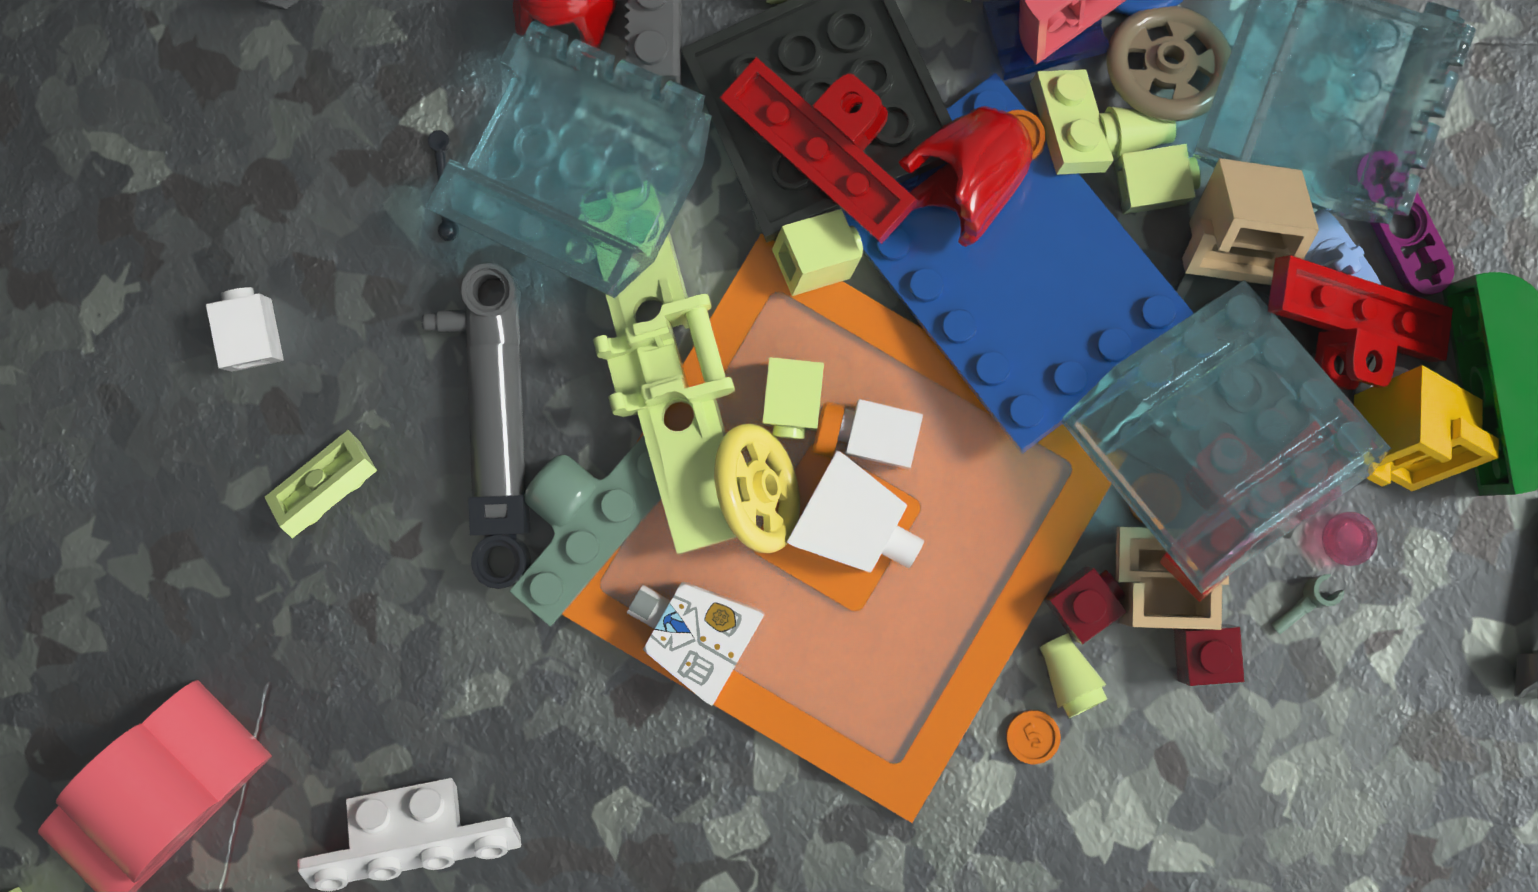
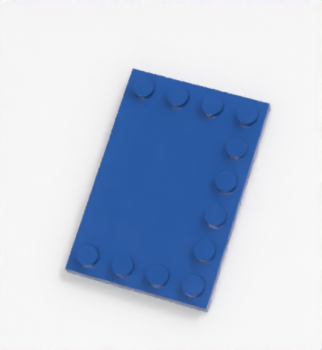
M996 73L947 108L952 121L981 106L996 108L998 111L1003 110L1005 112L1026 110ZM1047 141L1042 153L1031 161L1026 176L998 216L978 241L967 247L962 246L958 242L961 225L957 212L945 207L926 206L911 211L882 244L842 209L848 225L854 226L860 235L864 255L1021 454L1195 325L1198 319L1080 174L1056 175ZM947 163L900 183V185L910 192Z

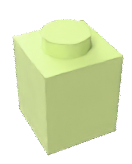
M1187 144L1125 153L1114 162L1123 215L1186 205L1195 198L1194 190L1200 188L1201 177L1196 157L1189 158Z
M842 209L782 226L772 251L791 295L795 296L850 279L862 257L863 246L857 229L852 225H848Z
M769 357L763 425L773 426V436L804 440L806 430L817 431L824 363Z

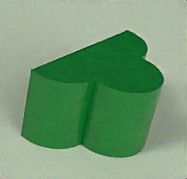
M1503 272L1476 274L1450 283L1443 290L1445 306L1453 308L1450 336L1459 386L1483 400L1482 429L1499 439V458L1474 467L1479 496L1516 495L1538 490V291L1524 279Z

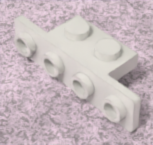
M452 778L346 799L350 849L301 858L297 860L299 874L310 888L321 891H335L346 887L348 882L367 878L380 881L390 880L398 877L402 871L422 867L429 870L444 869L453 865L455 861L466 858H499L505 855L508 850L520 848L521 838L510 817L461 826L457 786Z

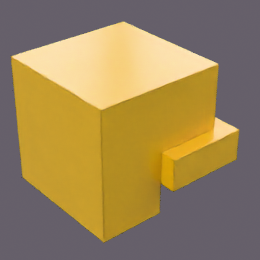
M1423 365L1392 378L1386 387L1373 386L1354 395L1351 470L1381 487L1391 484V481L1410 491H1415L1499 458V439L1482 429V399Z

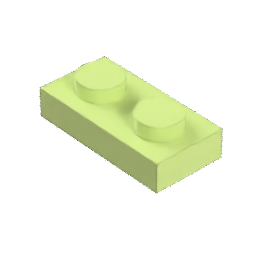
M1037 71L1030 85L1040 120L1045 128L1046 141L1056 175L1106 172L1114 160L1087 71Z
M347 430L267 494L265 499L279 527L293 539L306 527L317 522L327 510L347 494L358 489L377 469L361 442Z

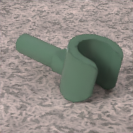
M1330 574L1312 577L1305 583L1303 588L1304 597L1271 624L1279 635L1306 613H1310L1314 608L1335 606L1340 603L1344 597V590L1335 591L1326 600L1319 593L1320 584L1331 576Z

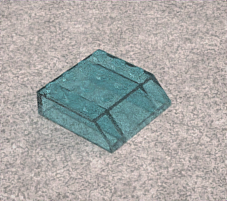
M1245 280L1115 365L1061 420L1066 429L1201 594L1373 474L1391 449L1276 315L1267 312L1268 306Z

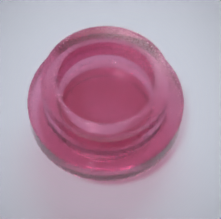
M1343 512L1335 515L1326 523L1322 532V545L1326 554L1334 562L1341 565L1355 566L1362 564L1373 555L1377 547L1378 537L1373 523L1364 515L1356 512Z

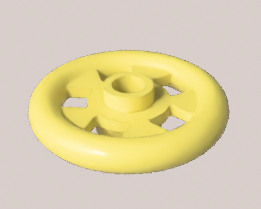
M756 424L738 425L727 432L717 450L714 479L718 502L729 528L745 546L759 553H773L788 544L787 541L799 520L800 494L797 477L786 450L771 432ZM745 446H747L752 459L748 463H745L741 453ZM778 499H779V508H778V513H777V512L775 511V508H776V506H777V502H778ZM756 515L763 516L764 531L756 526Z

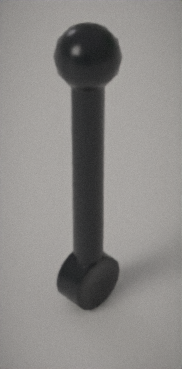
M436 130L429 135L428 144L435 151L442 217V223L438 227V234L441 239L451 241L459 233L458 225L452 220L446 151L449 149L451 141L444 131Z

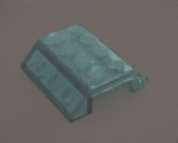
M1250 0L1193 156L1213 168L1216 167L1219 158L1302 170L1312 207L1317 210L1325 209L1332 215L1344 219L1390 224L1394 214L1409 216L1422 180L1419 176L1409 173L1411 168L1426 169L1441 129L1437 124L1429 122V117L1445 118L1460 77L1457 73L1447 70L1448 66H1464L1477 30L1470 25L1464 24L1465 20L1459 16V10L1431 1L1427 2L1423 12L1420 13L1382 0Z
M532 21L524 35L513 34L499 61L513 77L468 166L466 167L449 159L425 208L615 298L655 261L703 166L712 116L702 112L705 95L671 80L665 84L662 93H660L662 76L626 60H621L613 72L614 55L578 39L572 41L567 51L569 35L540 22Z

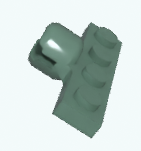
M644 435L609 476L602 480L594 478L570 456L566 455L554 457L538 472L525 491V502L552 526L555 535L548 547L509 592L551 627L661 500Z

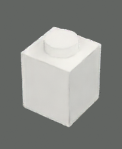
M245 287L222 292V301L206 304L218 368L233 372L284 361L271 298L260 293L254 294L252 287Z
M859 399L855 411L844 410L837 440L847 442L846 455L909 469L911 468L923 414Z

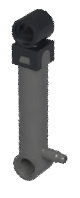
M484 263L476 265L469 270L462 281L461 294L465 303V310L425 313L422 316V328L425 331L437 330L438 332L466 331L472 497H468L470 536L484 535V539L477 544L472 552L471 566L473 574L480 583L489 588L501 589L514 586L530 568L531 564L529 549L522 540L517 538V534L530 533L529 506L524 498L526 486L519 324L521 291L516 279L506 269L498 264ZM491 279L501 280L505 288L502 300L494 306H483L478 297L482 284ZM497 546H505L514 555V568L505 577L494 574L489 568V554Z

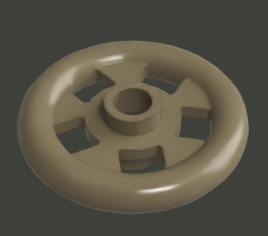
M1184 7L1153 8L1131 14L1114 31L1107 48V70L1111 83L1117 93L1131 107L1156 119L1183 121L1204 115L1223 100L1233 80L1234 59L1224 34L1208 18ZM1166 26L1170 36L1161 37L1154 41L1150 40L1146 30ZM1194 35L1204 44L1207 51L1197 55L1193 47L1185 40ZM1128 52L1144 53V70L1129 69ZM1164 57H1171L1179 63L1171 64ZM1196 70L1210 77L1208 84L1202 91L1188 84ZM1151 83L1162 89H1174L1172 99L1161 98L1149 92Z

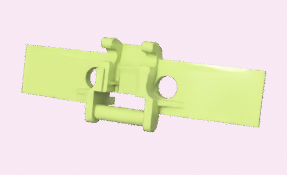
M654 184L582 205L617 335L615 338H607V335H601L593 339L597 357L607 360L616 393L608 397L614 415L622 417L639 416L677 554H682L737 538L722 514L715 488V458L718 447L726 435L716 398L734 392L735 388L732 378L726 377L707 312L712 307L709 295L700 294L689 298L687 296L661 199ZM656 300L663 304L661 305L660 313L654 319L637 323L636 312L642 303ZM683 325L685 329H690L704 379L703 384L692 387L688 386L673 327ZM677 402L689 404L694 411L691 425L683 431L669 430L664 423L665 411L670 405Z

